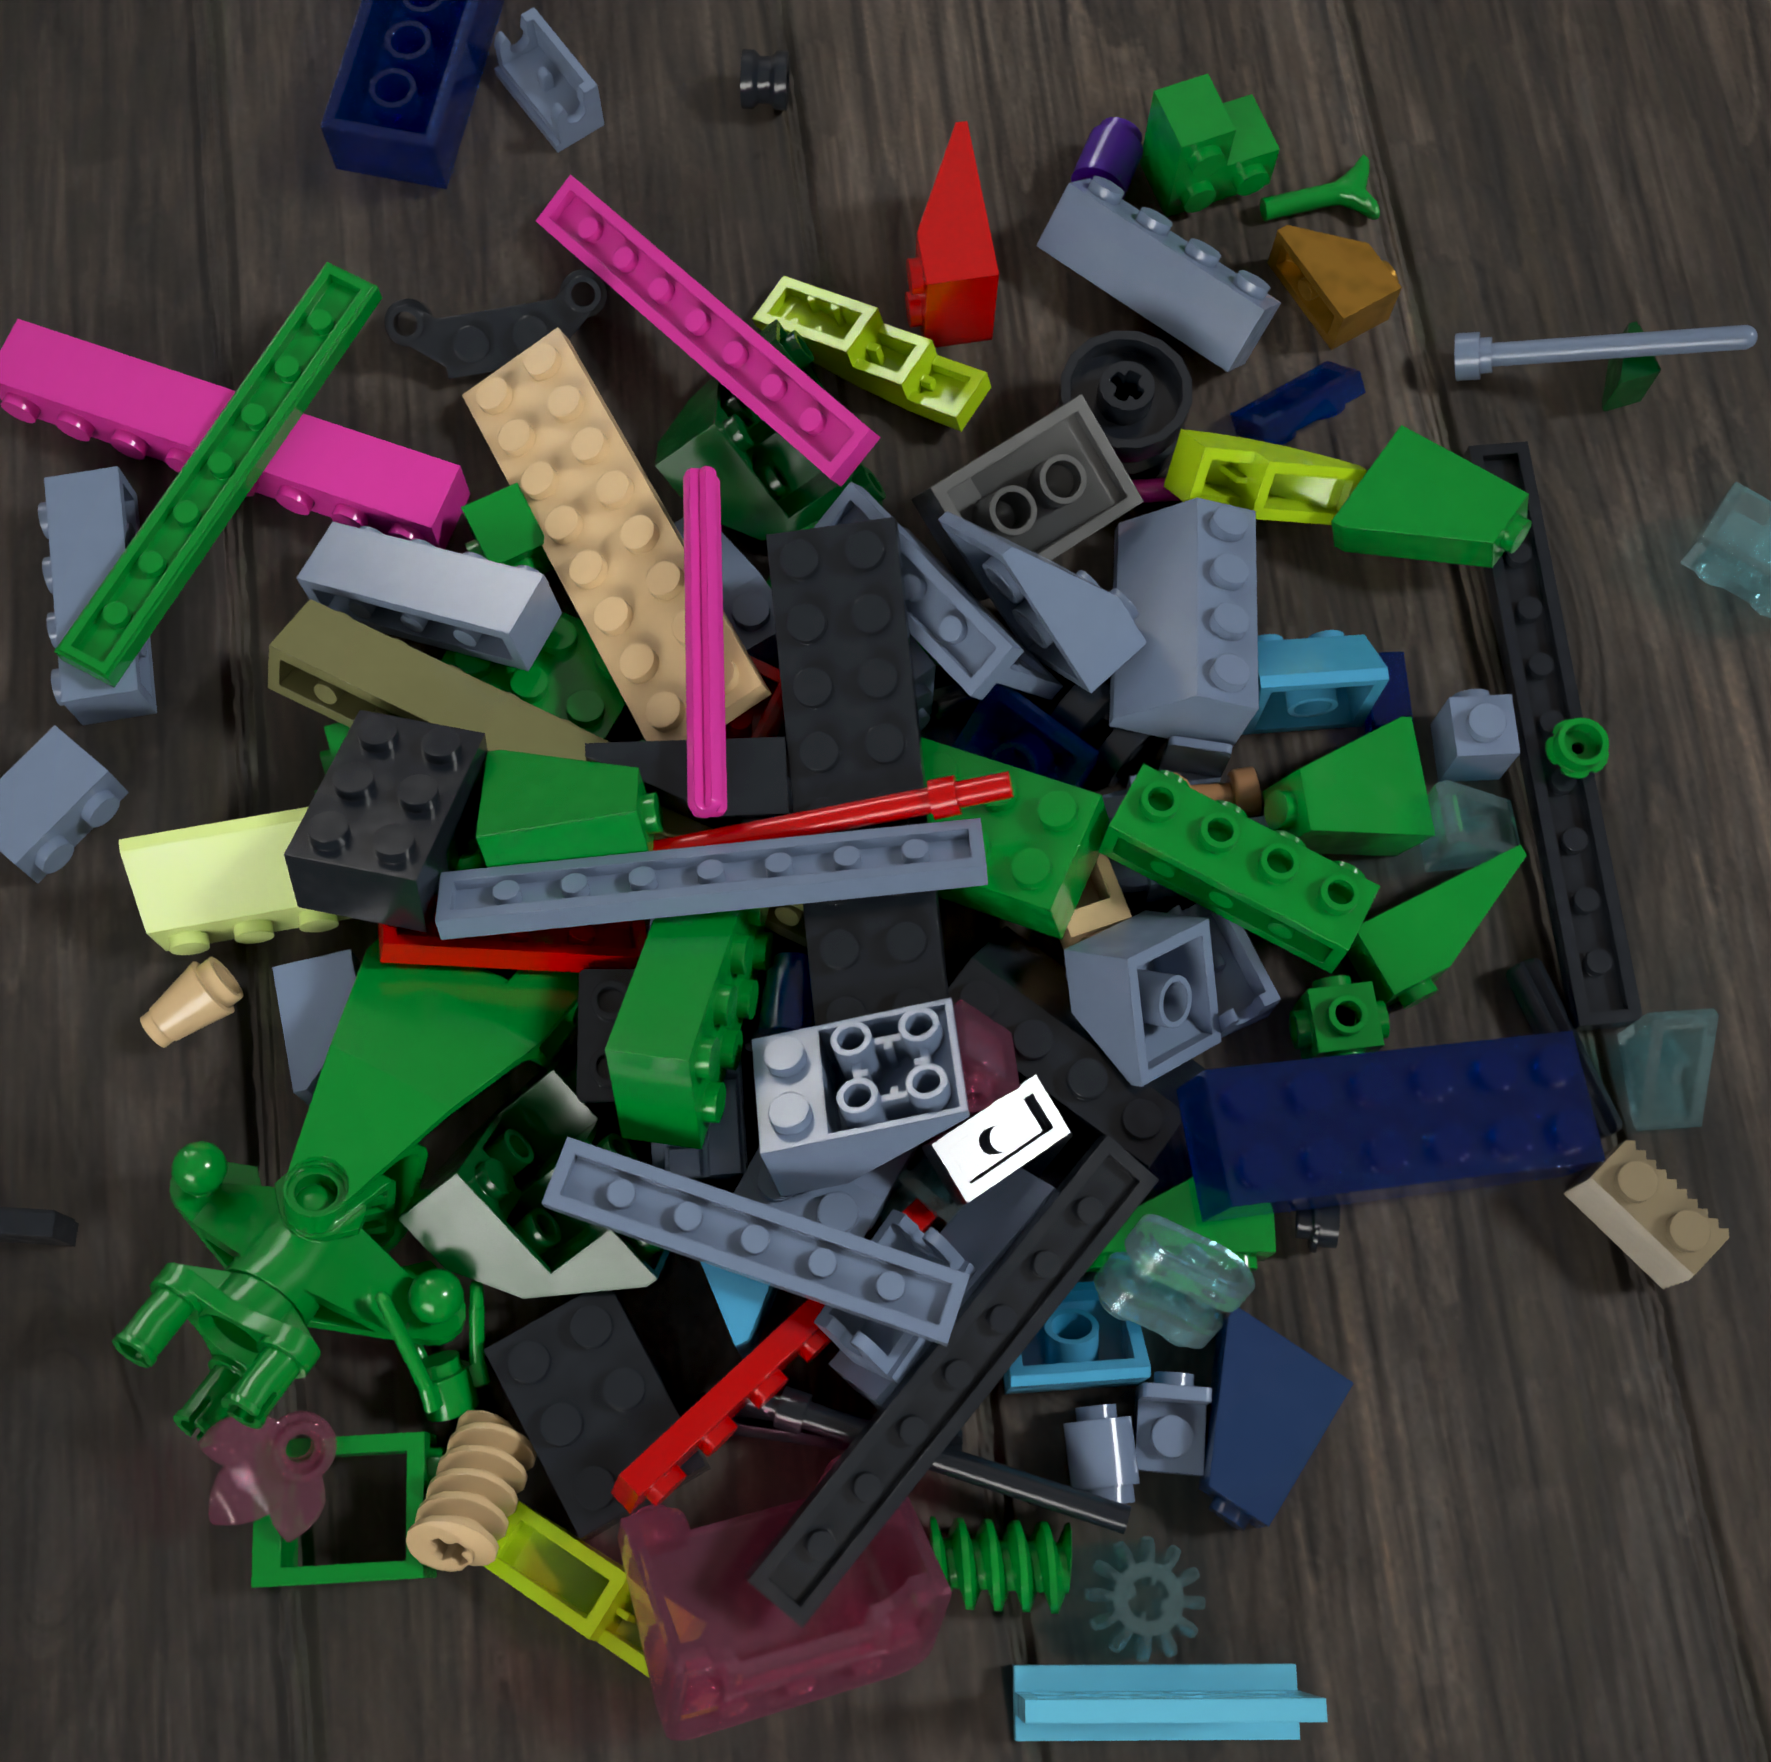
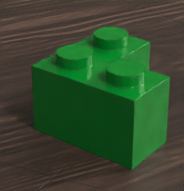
M1204 74L1154 90L1143 142V155L1139 163L1165 217H1169L1184 211L1188 213L1198 212L1208 207L1212 202L1237 194L1247 196L1259 191L1265 185L1270 184L1280 148L1253 94L1223 103L1209 74Z

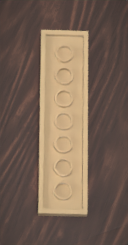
M557 327L465 392L462 397L509 485L518 483L545 536L542 547L645 740H687L684 540L570 340ZM723 610L725 724H728L770 696L771 692Z

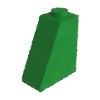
M1401 425L1332 519L1334 546L1344 552L1493 568L1503 552L1506 550L1511 554L1514 553L1529 532L1532 521L1527 519L1529 493Z
M1401 716L1305 765L1262 791L1265 804L1264 816L1269 829L1285 831L1295 835L1303 841L1306 848L1316 853L1398 856L1436 836L1412 717Z
M508 750L487 752L476 830V839L487 868L653 851L654 834L663 832V815L657 793H646L639 768Z

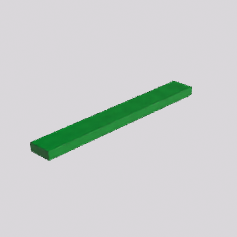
M326 262L54 652L62 661L115 688L382 300L378 286Z

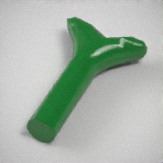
M1363 154L1348 172L1334 182L1261 198L1260 212L1263 220H1273L1337 205L1351 208L1371 220H1377L1380 216L1378 203L1366 190L1370 171L1368 157Z

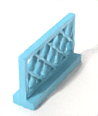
M1293 1663L1012 1664L1015 1741L1300 1740L1299 1722H1328L1326 1698L1297 1690L1296 1664Z

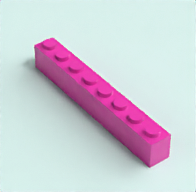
M17 319L0 350V399L2 401L1 407L7 413L27 423H35L39 419L54 424L65 434L80 441H89L93 437L108 442L122 454L134 459L143 460L145 456L164 461L178 473L236 392L21 319ZM303 413L247 494V496L251 497L256 492L274 498L284 508L300 515H308L310 511L331 517L337 523L357 528L369 526L385 535L409 541L412 539H422L437 548L446 549L463 512L461 507L466 505L470 491L460 465Z

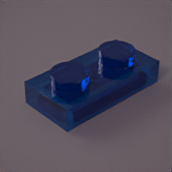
M1326 361L1230 415L1236 435L1283 445L1294 439L1297 435L1296 431L1308 424L1340 414L1345 409L1346 403L1363 395L1366 391L1360 371Z

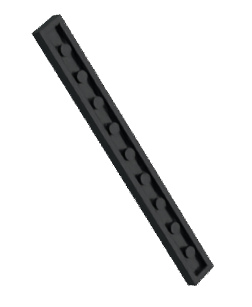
M1528 441L1468 446L1463 456L1464 459L1529 493L1527 519L1531 520L1532 524L1525 539L1514 553L1511 554L1505 550L1493 568H1483L1507 694H1512L1520 746L1519 757L1568 1015L1577 1032L1635 1027L1644 1019L1595 775L1591 771L1587 777L1582 779L1567 777L1561 773L1558 764H1552L1546 755V741L1553 737V728L1561 721L1583 718ZM1572 745L1574 753H1582V748L1579 745Z

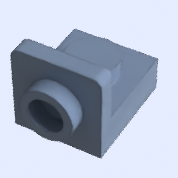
M1158 1371L1154 1372L1153 1383L1144 1382L1136 1387L1134 1441L1138 1471L1188 1476L1204 1475L1206 1405L1212 1403V1388L1195 1386L1194 1374Z

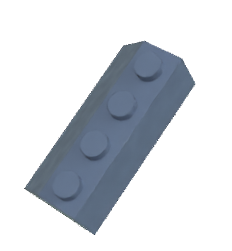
M1197 497L1120 522L1115 529L1113 588L1125 594L1136 607L1139 616L1134 622L1147 644L1110 676L1109 726L1167 739L1170 736H1180L1231 744L1233 748L1259 710L1256 511Z

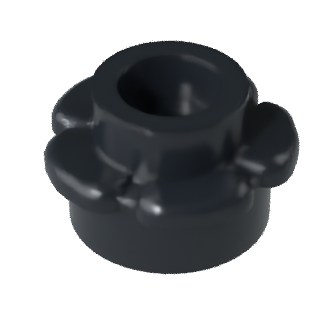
M1315 1186L1312 1188L1310 1199L1298 1198L1295 1238L1308 1239V1248L1312 1253H1316L1317 1247L1336 1249L1340 1227V1196L1321 1194L1320 1187Z

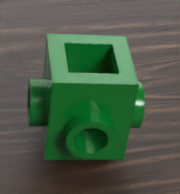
M1347 975L1329 976L1313 981L1311 983L1312 988L1305 991L1289 1014L1291 1040L1294 1048L1300 1049L1304 1070L1327 1067V1072L1330 1074H1342L1366 1068L1367 1062L1385 1045L1384 1039L1389 1037L1390 1032L1387 1007L1383 1000H1376L1372 981L1351 984V978ZM1336 1015H1345L1347 1026L1342 1025L1337 1020Z

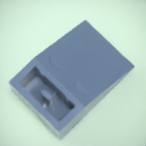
M951 997L752 1039L760 1155L781 1197L848 1184L970 1117L954 1006Z

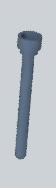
M1734 325L1493 343L1492 337H1481L1480 332L1455 333L1456 381L1481 380V374L1493 373V367L1746 350L1755 345L1758 334L1756 329L1750 325Z

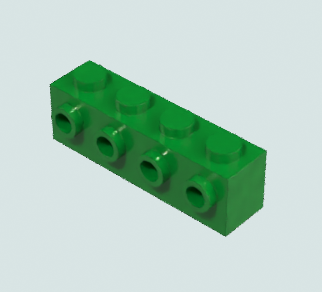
M1144 763L1109 824L1098 851L1332 974L1349 951L1380 888V885L1366 879L1364 874L1355 866L1342 861H1331L1306 848L1303 841L1295 835L1280 830L1273 831L1248 818L1246 813L1237 805L1224 800L1215 801L1190 788L1187 782L1177 774L1166 770L1157 771Z

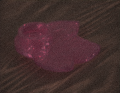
M294 1411L280 1417L278 1420L268 1415L262 1428L253 1429L229 1416L209 1428L199 1440L201 1450L210 1459L224 1466L219 1471L210 1492L208 1516L212 1524L226 1526L241 1525L270 1515L272 1524L278 1533L287 1542H291L316 1522L326 1501L322 1475L331 1466L337 1450L335 1433L323 1417L310 1411ZM299 1434L310 1436L311 1447L304 1456L292 1458L286 1454V1446L291 1438Z

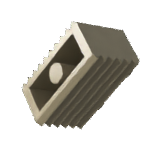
M1625 1140L1600 1154L1564 1192L1568 1199L1663 1290L1671 1285H1678L1680 1282L1683 1283L1690 1280L1729 1239V1228H1719L1718 1219L1708 1218V1209L1698 1208L1697 1199H1688L1687 1189H1677V1179H1667L1666 1169H1657L1656 1160H1646V1150H1636L1635 1140Z

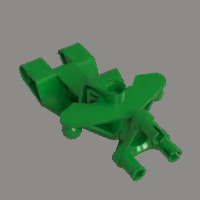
M378 938L365 952L331 1041L288 1172L274 1183V1187L261 1186L257 1166L227 1162L224 1153L213 1143L206 1141L191 1142L177 1151L171 1166L170 1198L174 1207L225 1270L174 1262L167 1263L149 1285L152 1293L125 1328L119 1334L117 1333L112 1342L117 1351L129 1361L140 1367L149 1368L154 1365L158 1355L187 1319L199 1332L212 1358L208 1362L210 1372L182 1409L178 1410L173 1417L175 1424L185 1434L191 1437L195 1430L199 1428L201 1431L196 1437L197 1441L211 1444L216 1438V1433L229 1416H232L247 1427L253 1429L262 1428L266 1418L295 1378H305L321 1356V1351L307 1327L393 1340L375 1300L376 1294L380 1291L389 1294L414 1344L427 1346L443 1345L454 1340L461 1333L466 1321V1305L464 1303V1290L459 1279L450 1271L437 1268L431 1260L401 1267L388 1254L408 1231L398 1219L421 1186L428 1152L427 1148L418 1142L449 1115L522 1062L531 1060L544 1068L548 1067L578 1026L579 973L518 970L510 980H507L486 968L383 963L380 962Z

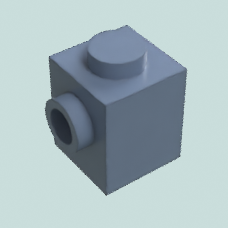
M1485 689L1460 691L1447 699L1430 724L1438 782L1499 780L1520 755L1512 694L1490 695L1489 691Z

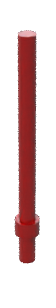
M1009 771L956 781L955 775L927 780V787L654 840L653 851L835 833L933 814L934 819L938 820L962 815V808L1014 798Z

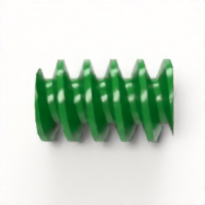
M930 1516L927 1588L932 1589L938 1609H946L953 1589H960L966 1610H974L981 1591L988 1590L994 1611H1002L1009 1592L1016 1591L1022 1612L1030 1613L1038 1592H1042L1045 1594L1051 1614H1059L1065 1595L1069 1594L1072 1567V1531L1070 1522L1064 1524L1058 1542H1055L1047 1521L1037 1522L1030 1541H1027L1019 1520H1010L1002 1540H998L991 1519H982L974 1539H970L964 1518H954L946 1538H943L936 1517Z

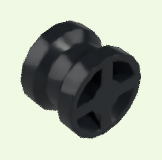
M743 49L740 73L742 109H754L760 103L771 104L775 110L787 111L790 82L789 51L777 50L772 56H761L755 49Z

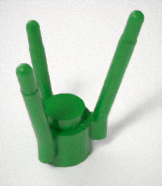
M474 1280L470 1284L469 1361L461 1360L457 1350L441 1351L428 1356L423 1345L413 1343L389 1294L384 1291L378 1292L375 1297L376 1303L419 1390L427 1420L431 1422L448 1421L460 1417L467 1410H474L480 1403L476 1388L486 1385L491 1381L484 1352L485 1306L483 1283Z

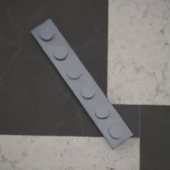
M567 1137L542 1200V1205L547 1209L946 1347L970 1274Z

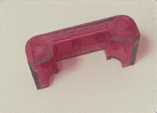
M841 1455L834 1458L827 1464L825 1468V1473L821 1476L819 1482L832 1468V1466L836 1463V1461L840 1458ZM906 1497L803 1628L752 1586L744 1575L806 1498L691 1530L684 1512L659 1504L657 1507L653 1504L645 1506L634 1512L631 1516L621 1518L617 1539L655 1705L666 1737L671 1740L684 1741L704 1736L899 1675L921 1663L934 1647L952 1596V1590L909 1497Z

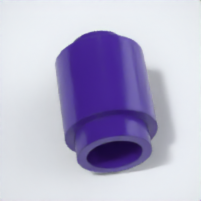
M1119 117L1106 118L1100 125L1094 127L1088 136L1073 171L1071 182L1089 178L1093 179L1094 176L1103 177L1124 191L1125 194L1122 198L1124 200L1143 155L1142 134L1138 127L1132 122Z

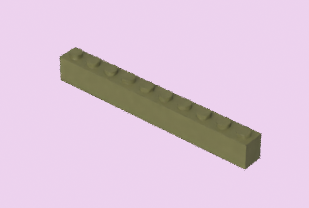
M312 599L303 606L269 645L268 688L349 728L353 724L359 710L482 732L486 736L488 751L508 750L586 761L585 743L609 742L576 726L569 720L552 715L521 700L510 692L502 691L465 673L456 666L437 660L408 646L397 638L389 637L352 619L343 612L335 611ZM661 806L663 832L654 834L653 841L710 830L712 828ZM803 904L769 907L764 927L807 948Z

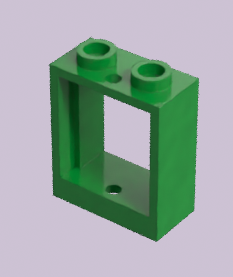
M407 1432L256 1441L251 1588L436 1578L437 1570L421 1564L410 1553L407 1544L405 1561L298 1567L300 1459L407 1453V1537L409 1528L415 1523L419 1505L426 1499L428 1485L436 1476L438 1463L446 1453L445 1447H437V1435L428 1432Z

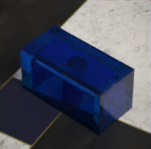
M1404 651L1378 653L1388 667L1390 680L1364 721L1366 734L1401 716L1412 717L1413 722Z

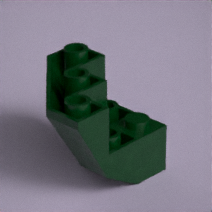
M776 319L759 333L823 388L810 364L814 361V356L805 340L797 331L793 330L788 334ZM714 377L689 399L658 442L655 466L682 499L683 476L687 469H700L705 465L714 468L716 476L720 480L721 524L761 541L767 540L766 535L797 531L815 521L819 522L850 482L863 487L882 507V500L886 498L880 482L862 462L842 487L839 486Z
M571 1045L558 1054L547 1068H543L464 1141L419 1189L398 1219L445 1269L523 1299L647 1287L658 1279L670 1252L649 1243L547 1209L542 1205V1200L567 1137L640 1161L632 1139H625L621 1136L615 1103H581L577 1099V1051Z

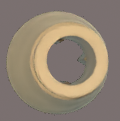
M209 957L201 964L193 961L150 1007L149 1011L140 1017V1022L150 1038L156 1044L165 1048L172 1042L178 1041L234 1013V1004L243 998V991L230 971L216 958Z

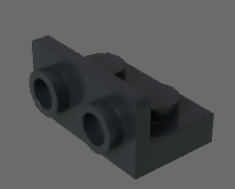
M583 969L579 973L576 1096L581 1103H615L605 1047L635 969Z

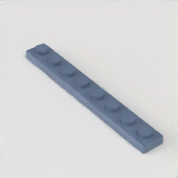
M981 818L441 872L435 923L441 940L984 886L988 885Z

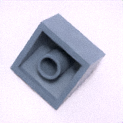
M1145 910L1064 949L1071 1013L1131 1085L1142 1087L1222 1042L1218 1019L1219 1012L1209 918Z

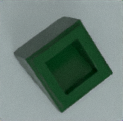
M1637 321L1629 323L1623 333L1643 332L1640 324L1638 325ZM1655 356L1608 360L1602 399L1603 411H1610L1641 402L1661 372Z

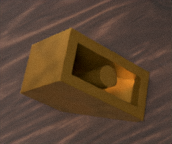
M1290 225L1277 230L1267 263L1331 350L1389 320L1402 287L1399 284L1394 268L1387 261L1381 260L1369 243Z

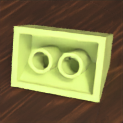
M308 807L119 839L120 854L146 934L165 951H170L176 955H193L209 950L210 943L232 939L243 944L261 943L274 938V932L299 928L304 932H324L336 928L340 920L351 919L350 917L299 908L297 906L284 853Z

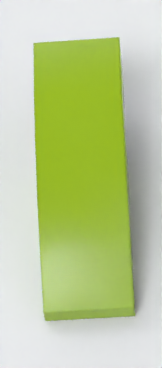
M1181 429L1164 487L1183 502L1198 497L1256 511V519L1332 525V519L1367 473V470L1357 464L1278 444L1218 433Z
M518 1500L515 1512L507 1517L509 1525L505 1536L497 1541L499 1549L495 1561L484 1565V1567L589 1640L596 1641L651 1680L668 1685L706 1621L599 1550Z

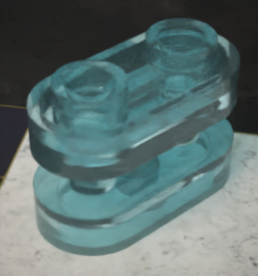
M1155 1214L1144 1215L1125 1238L1127 1253H1113L1094 1277L1099 1301L1110 1315L1121 1321L1130 1320L1162 1335L1175 1346H1187L1194 1349L1204 1348L1222 1328L1224 1319L1221 1311L1233 1312L1237 1310L1255 1288L1253 1274L1234 1252L1221 1244Z

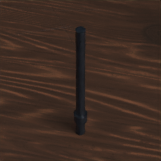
M788 1386L784 1388L783 1392L778 1391L760 1409H757L751 1401L742 1408L774 1419L773 1427L798 1435L805 1429L848 1444L853 1442L869 1422V1420L812 1402L813 1394ZM949 1446L945 1448L929 1468L930 1471L1124 1534L1131 1512V1506Z

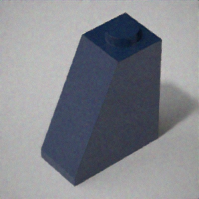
M1236 1305L1224 1313L1217 1327L1210 1386L1212 1388V1403L1208 1404L1205 1429L1204 1475L1200 1476L1198 1489L1213 1498L1208 1507L1211 1512L1231 1526L1244 1532L1249 1523L1256 1528L1270 1526L1354 1383Z

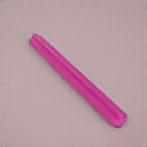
M706 465L700 469L689 468L683 476L687 802L694 817L701 819L720 817L727 810L720 480L716 476V470Z

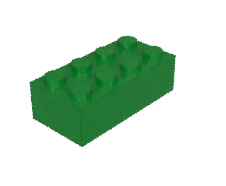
M921 737L926 787L927 780L955 775L956 781L1009 771L1014 798L962 808V815L935 820L933 814H929L930 823L981 818L987 864L988 885L938 890V897L1062 940L1100 854L1098 852L1110 824L1102 795Z
M769 907L655 918L653 920L605 1047L622 1138L702 1149L710 1123L718 1124L721 1121L726 1101V1086L724 1083L727 1070L735 1071L738 1068L743 1045V1035L740 1029L743 1020H752L756 1012L759 995L757 981L759 971H768L772 962L774 935L772 932H766L764 928Z

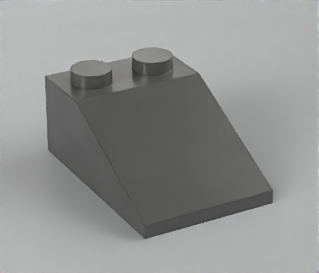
M1082 394L911 498L957 578L979 601L986 600L989 596L938 521L945 512L948 511L1042 557L1053 560L1144 502Z

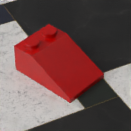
M968 121L955 123L917 231L916 257L907 258L906 260L910 291L905 292V303L909 327H920L921 336L931 339L935 348L992 340L999 271Z

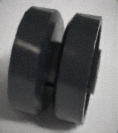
M1110 331L1088 339L1070 355L1060 378L1055 410L1082 394L1131 480L1156 478L1170 466L1180 430L1185 429V423L1191 409L1192 378L1182 357L1163 340L1139 331Z

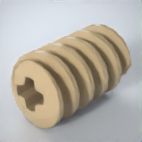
M467 1410L459 1417L456 1431L448 1441L446 1453L438 1463L436 1476L428 1485L426 1499L419 1505L415 1523L407 1532L406 1544L408 1549L421 1564L440 1571L456 1572L462 1571L468 1565L484 1566L495 1561L499 1549L497 1541L503 1538L507 1532L509 1525L507 1517L515 1512L518 1504L516 1494L524 1490L528 1478L526 1471L534 1466L537 1457L531 1442L523 1434L517 1432L507 1420L497 1414L483 1410Z

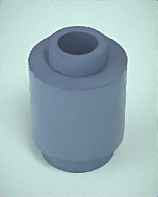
M1116 1404L1075 1408L1076 1422L1063 1424L1071 1487L1122 1504L1135 1502L1133 1484H1140L1131 1416L1117 1417Z

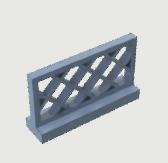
M850 482L814 528L889 518L892 516L863 487ZM898 523L910 634L970 697L983 700L996 683L1052 700L1063 685L909 529L902 527Z

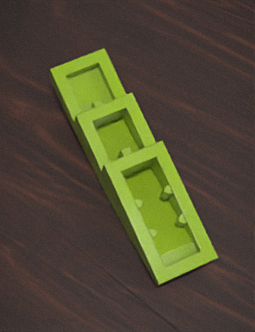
M786 276L780 279L752 318L755 326L761 330L777 319L788 334L795 330L801 335L814 356V363L893 404L962 432L991 389L987 372L939 356L931 339L883 323L878 307Z

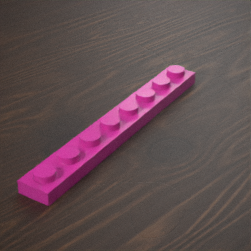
M571 174L536 219L539 225L839 486L842 487L881 438Z

